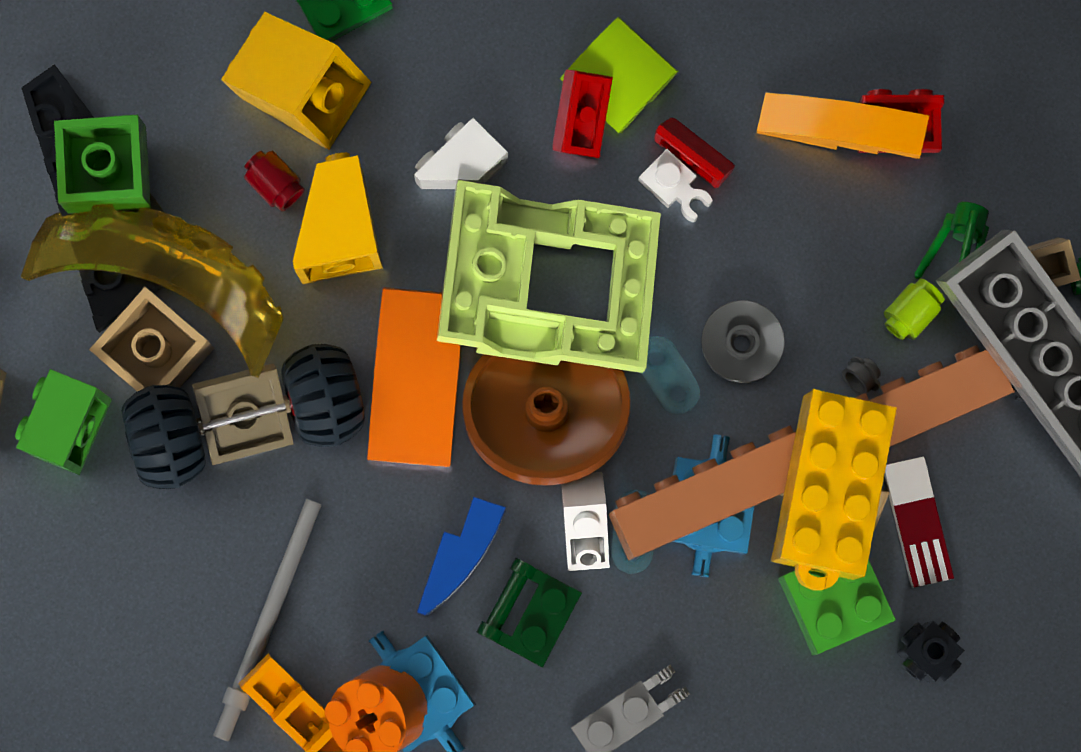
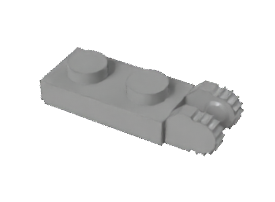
M671 664L645 682L639 681L571 727L586 752L614 751L664 717V712L690 695L686 687L678 688L669 694L667 699L657 705L648 692L656 685L663 684L672 678L675 670Z

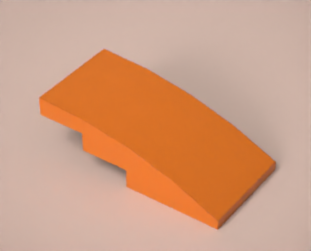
M383 287L367 460L442 467L451 466L462 345L436 341L442 292Z

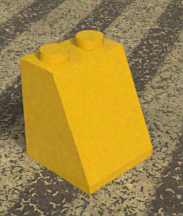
M265 11L257 24L251 29L248 38L236 57L230 62L227 71L221 79L241 99L328 150L372 83L338 45Z
M347 152L335 153L325 158L326 162L316 164L293 257L294 270L302 284L383 268L365 176L358 155L350 157V153Z

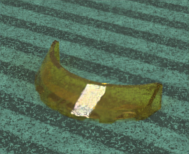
M113 204L93 205L90 211L74 213L63 217L61 212L47 217L31 243L20 277L31 281L47 274L62 271L101 270L127 274L161 285L190 300L213 317L234 340L247 363L250 375L259 378L284 320L281 307L275 306L271 296L263 286L264 276L254 265L247 267L231 253L233 246L198 225L188 224L182 218L140 207L138 213L116 211Z

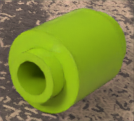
M920 278L915 284L910 283L884 311V316L887 319L884 324L885 327L900 340H904L906 337L915 340L941 311L940 305L945 301L944 296L933 284L925 279Z

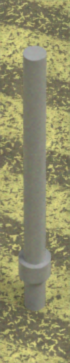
M305 500L232 687H227L222 703H225V707L213 735L217 738L229 742L241 710L246 711L251 697L240 688L238 683L262 659L321 508V504Z

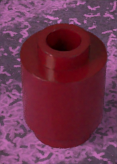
M273 150L266 154L263 151L257 152L244 166L247 170L244 176L245 181L271 207L276 206L281 212L291 207L305 191V188L300 184L301 178Z

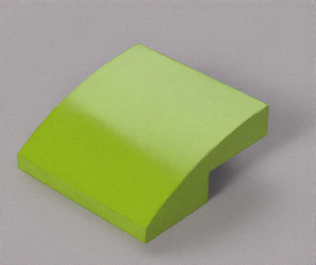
M617 17L568 68V70L613 77L606 122L618 133H623L649 102H653L679 72L620 17ZM564 74L560 77V80L562 81L564 79Z

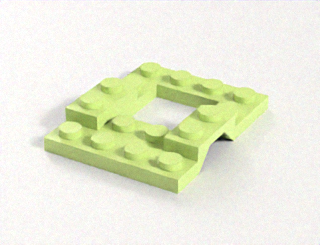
M458 180L455 187L436 341L476 347V353L551 365H558L562 360L643 373L647 366L661 213L579 199L547 204L519 199L499 186ZM534 244L569 250L573 244L614 250L606 322L527 309Z

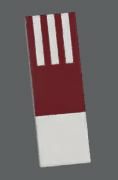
M925 457L887 464L884 479L887 491L889 492V499L911 588L954 579Z

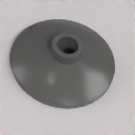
M737 300L722 305L710 315L702 331L701 346L706 362L715 373L732 382L749 383L764 378L777 366L784 351V333L779 320L768 308L753 301ZM738 337L746 338L749 342V348L745 351L737 350L734 346V340Z

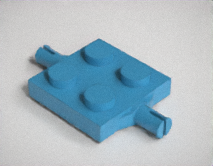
M714 434L711 454L708 459L694 460L677 457L675 459L673 475L677 474L679 481L694 476L692 468L713 458L716 459L718 465L726 462L730 437ZM754 506L673 541L696 550L691 575L709 577L712 553L721 551L740 554L748 553Z
M384 631L378 633L377 637L371 638L369 643L372 644L383 660L380 665L391 666L390 669L400 673L404 671L411 675L421 686L427 700V714L424 716L422 726L424 729L414 742L402 749L403 752H410L423 742L436 738L446 752L463 751L465 747H463L451 727L460 715L476 704L428 635L409 648L398 651L391 644Z

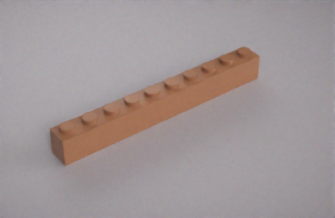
M975 345L955 354L957 362L943 368L941 361H938L918 370L920 378L906 384L904 377H901L881 386L882 395L869 400L867 394L864 393L854 398L897 408L890 442L891 447L1014 393L1010 381L987 350L980 352L978 345ZM791 425L769 434L770 443L757 449L754 443L750 442L730 451L733 459L720 465L713 458L693 467L694 476L679 481L676 474L654 484L655 493L641 498L637 491L616 500L615 503L618 509L613 510L608 515L628 561L783 494L796 434Z

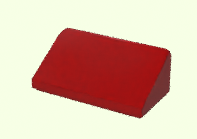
M565 70L552 144L554 151L594 158L600 157L613 77Z
M671 117L657 127L654 138L655 142L665 150L668 149L684 165L715 189L716 187L719 188L734 170L735 165L733 162L676 118Z

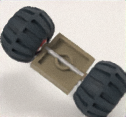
M311 344L294 352L285 360L281 369L285 396L282 395L274 363L192 384L200 418L195 417L191 400L187 392L182 388L171 385H151L139 390L125 401L121 410L132 460H134L139 480L144 485L157 489H175L194 480L204 470L206 464L201 440L202 435L205 436L212 465L293 445L287 413L291 414L295 430L299 438L306 444L318 447H331L350 440L362 429L365 422L362 396L350 357L341 347L329 344Z

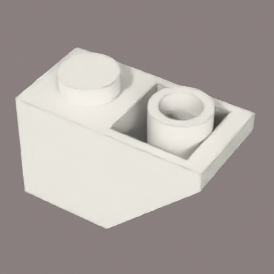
M472 118L466 125L462 122L455 125L445 136L444 140L447 143L435 153L431 150L418 161L415 166L418 171L414 174L416 184L421 189H455L458 180L485 184L508 162V152Z
M593 472L576 481L561 484L568 571L610 568L603 473Z

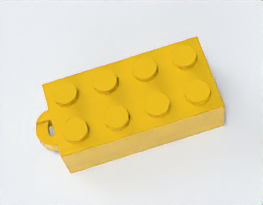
M812 389L802 398L771 562L795 567V575L798 582L810 590L821 591L832 587L838 580V577L855 580L866 575L897 410L896 407ZM809 570L823 573L824 577L813 576L809 573Z

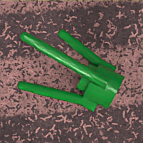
M959 202L954 214L946 213L943 225L914 273V277L920 279L951 230L953 231V238L963 242L959 262L970 254L972 244L976 243V249L986 242L989 227L986 225L989 211L976 203Z

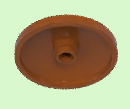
M483 354L471 370L463 392L462 404L465 428L476 452L489 466L502 475L532 485L565 484L593 473L603 466L617 451L625 437L630 420V391L625 374L620 369L562 360L558 365Z

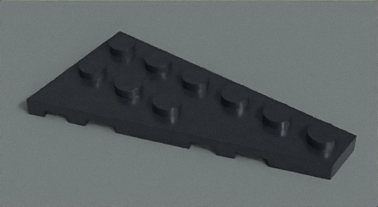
M54 64L21 89L44 156L43 160L53 185L55 199L72 254L75 256L82 279V286L89 301L95 328L100 333L117 319L144 287L154 294L200 259L151 193V207L67 213L58 203L54 121L94 117Z

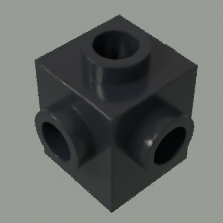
M930 621L923 625L919 622L915 623L901 638L905 645L897 654L905 660L901 664L903 668L917 681L921 682L925 679L927 682H936L940 677L945 682L961 666L962 663L957 658L965 650L957 644L961 638L949 625L943 621L939 625L934 621ZM931 643H935L942 650L941 656L938 659H932L928 655L927 649Z

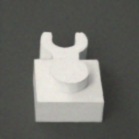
M668 149L638 179L667 208L675 201L679 202L683 216L691 222H695L698 218V215L690 208V203L693 200H700L707 207L713 201L706 191L693 189L690 186L697 176Z

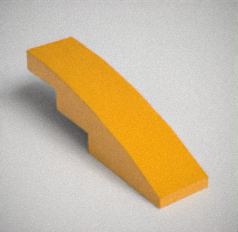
M765 92L757 133L837 150V146L877 155L878 151L920 159L929 115L842 100Z
M269 653L238 683L240 688L303 748L304 752H344L336 743L331 733L329 722L325 717V708Z

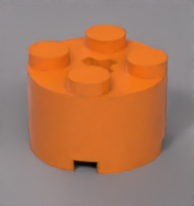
M380 665L368 669L337 689L331 701L325 707V717L329 722V727L336 743L344 752H399L421 735L424 727L422 728L424 716L427 714V700L421 686L411 675L404 671L400 673L390 669L391 666Z

